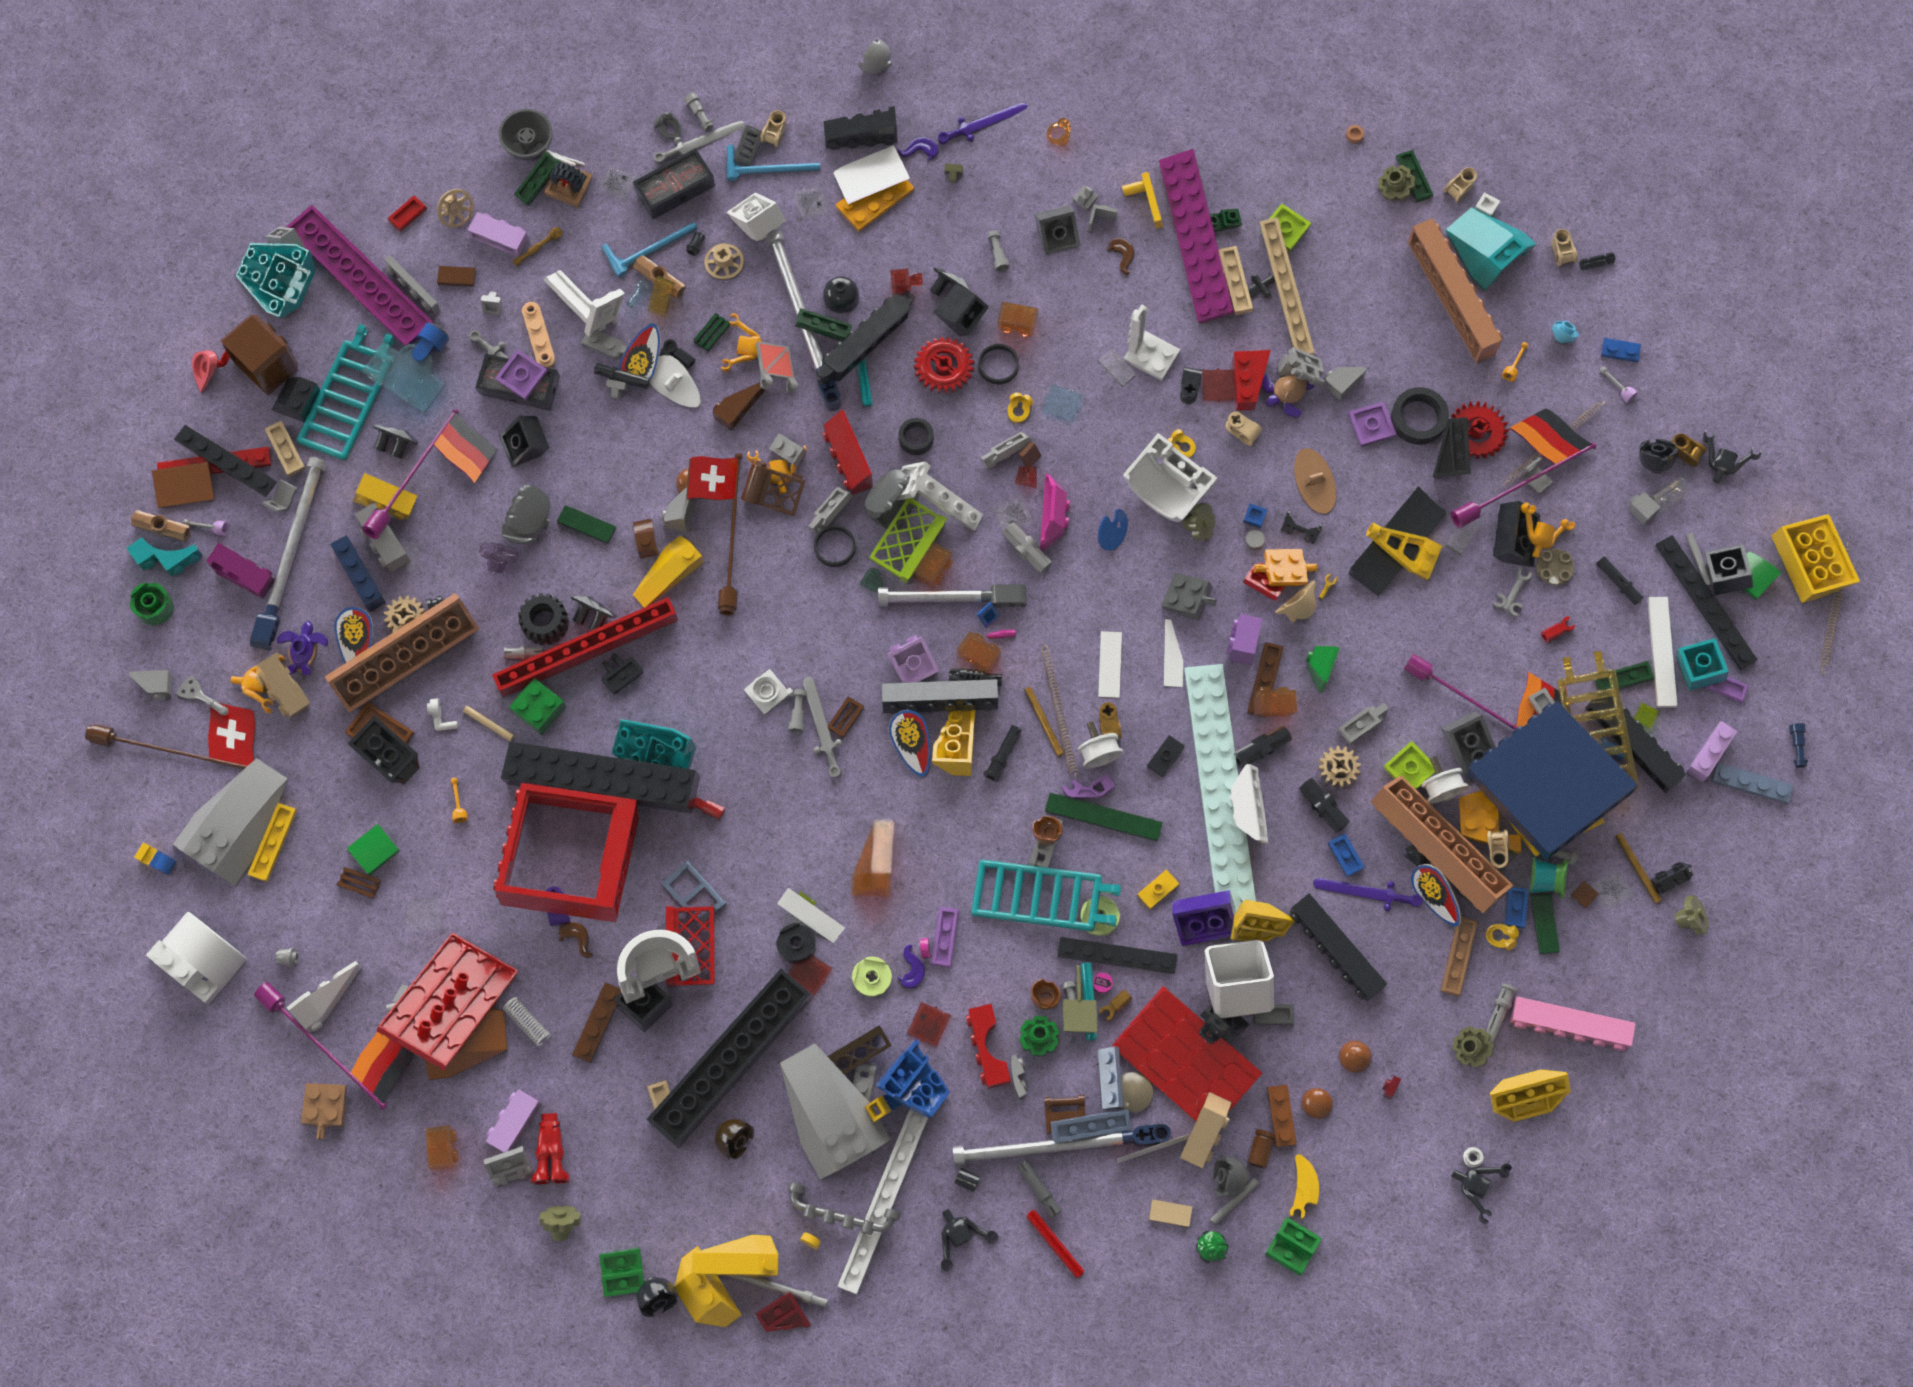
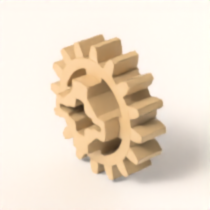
M408 595L405 600L401 596H399V601L397 602L393 599V605H387L389 611L384 612V615L388 617L384 619L385 623L388 624V629L395 632L425 613L426 611L422 608V603H417L418 601L415 597L411 600ZM411 606L417 610V613L412 611ZM393 620L398 621L399 626H397Z
M1338 745L1335 750L1330 747L1328 753L1323 752V758L1319 759V763L1322 765L1318 767V770L1323 771L1320 777H1326V784L1330 781L1332 782V787L1338 784L1339 788H1342L1343 783L1350 786V780L1356 781V776L1360 774V771L1357 769L1360 768L1361 763H1356L1359 757L1352 756L1353 750L1347 752L1346 746L1343 750H1340ZM1349 761H1350L1351 766H1352V771H1351V768L1348 766V762H1349ZM1327 763L1330 766V772L1327 770ZM1340 764L1343 766L1342 768H1339V769L1336 768V766H1338V765H1340Z

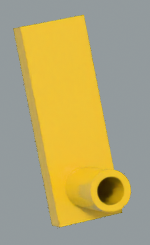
M1142 173V181L1122 186L1124 196L1146 191L1156 229L1162 228L1163 224L1149 173Z

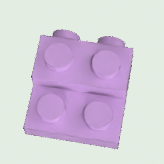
M914 635L906 639V644L902 646L896 644L889 648L890 652L887 653V656L902 683L919 682L939 671L923 637L917 638Z

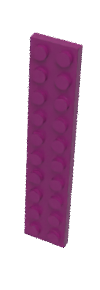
M1190 149L1160 159L1161 172L1197 321L1201 324L1233 314L1234 309L1195 151Z
M313 205L286 226V228L295 229L305 249L311 251L312 257L406 348L418 339L417 335L426 323H433L423 311Z

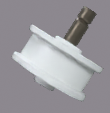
M1094 721L1086 724L1092 739L1084 742L1077 748L1078 753L1082 754L1085 760L1083 763L1084 768L1091 769L1106 765L1124 754L1123 749L1118 746V735L1116 733L1099 736Z
M1437 756L1430 758L1436 775L1421 784L1422 788L1428 792V802L1430 804L1453 799L1469 788V785L1464 783L1461 777L1463 772L1461 768L1443 772Z

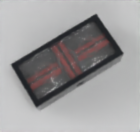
M696 148L633 181L635 193L652 220L716 186L714 175Z
M485 353L475 387L480 395L551 411L560 380V375L556 369L545 367L548 370L547 374L529 398L524 400L495 379L509 359Z

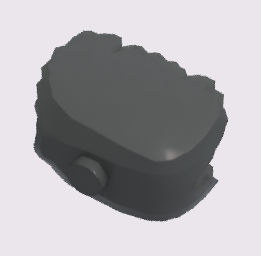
M895 469L885 473L872 487L865 500V509L874 522L888 529L906 499L897 501L904 491V486L908 485L910 475L904 470ZM917 492L912 499L918 501L920 494ZM910 503L906 507L907 515L914 508V505ZM903 520L896 522L897 528L903 525Z
M524 485L523 488L519 489L518 495L513 497V504L508 508L509 511L506 513L505 524L502 525V536L508 539L509 542H515L516 544H526L537 540L541 531L547 529L550 519L547 518L550 510L548 496L535 486Z

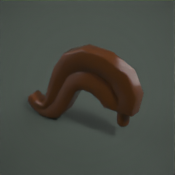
M1120 237L1112 239L1107 251L1109 252L1113 249L1115 252L1123 255L1119 269L1123 274L1129 275L1130 271L1127 270V267L1134 257L1133 245Z
M568 922L559 927L558 935H560V942L563 941L564 937H575L578 939L580 955L585 958L593 956L592 953L587 952L589 936L587 929L582 924Z

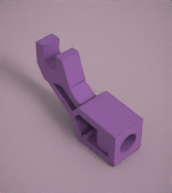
M1107 774L1092 782L1091 787H1083L1075 780L1071 783L1074 786L1073 790H1069L1066 785L1062 787L1065 795L1073 799H1101L1115 789V785ZM1101 785L1104 791L1099 793L1093 788Z

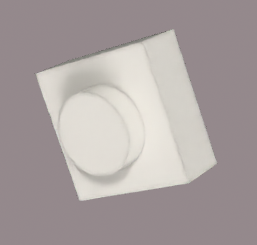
M1484 192L1475 209L1492 216L1500 200Z

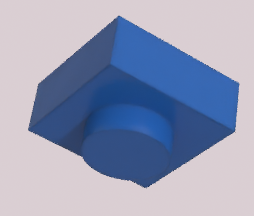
M1250 503L1243 523L1261 528L1267 509Z

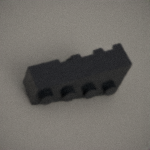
M895 106L888 107L889 111L881 112L880 109L873 110V114L870 115L855 114L851 119L841 117L823 121L826 149L837 150L840 147L856 148L861 145L873 147L876 144L892 145L897 142Z

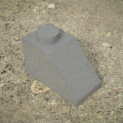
M278 227L265 236L270 243L297 244L305 248L294 228Z
M1337 367L1334 371L1331 370L1326 374L1323 386L1338 400H1341L1365 376L1367 369L1365 367Z
M168 670L129 672V676L155 700L162 701L166 700V697H172L173 675Z

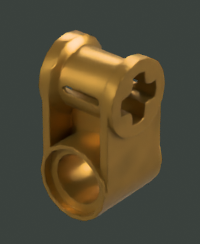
M1676 434L1671 440L1675 444V448H1678L1677 457L1693 467L1699 465V459L1707 452V448L1703 444L1696 442L1686 434ZM1676 442H1679L1682 447H1679Z
M1111 702L1103 703L1099 711L1100 732H1102V735L1116 733L1118 739H1121V726L1116 706ZM1106 709H1108L1109 712H1111L1110 716H1107V714L1105 713Z

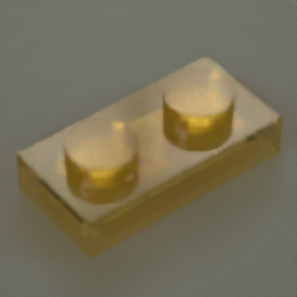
M661 276L656 277L648 311L662 317L667 315L675 282Z

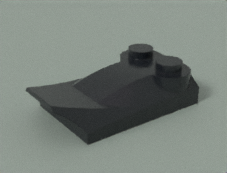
M373 716L348 743L356 753L391 783L405 784L420 768L418 753L376 716Z

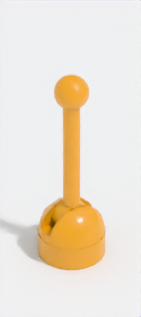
M1526 342L1521 344V350L1513 365L1507 366L1502 372V377L1510 382H1514L1518 376L1516 366L1524 350L1528 348Z
M452 778L450 782L453 785L456 809L452 812L453 823L468 821V814L466 810L460 808L457 789L458 779Z

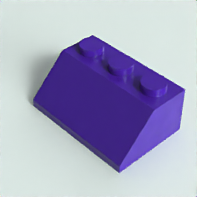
M1230 890L1173 901L1172 915L1182 946L1231 937L1236 909Z

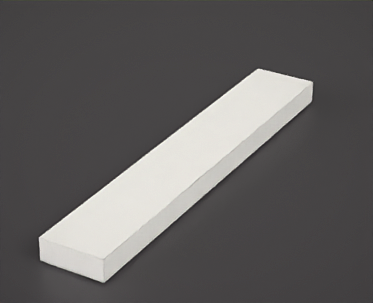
M1648 597L1657 708H1676L1677 695L1668 597Z

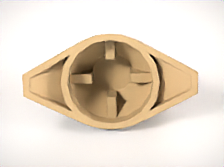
M1311 581L1278 608L1275 613L1279 615L1286 614L1292 623L1297 619L1309 618L1316 609V599L1314 596L1316 582Z

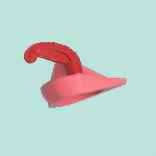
M208 350L194 354L192 369L200 393L205 390L216 367L222 368L228 363L230 357L226 350L220 360H217V355L214 352Z

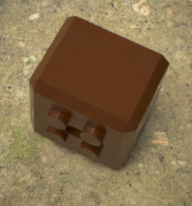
M249 315L223 337L220 342L234 364L268 396L298 370V363L292 354V349L287 345L288 342L282 335L278 336L275 333L276 330L269 323L266 324L258 315Z

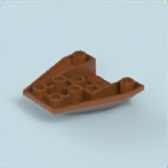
M492 1009L445 1071L425 1060L428 1079L450 1078L508 1051L505 1011Z

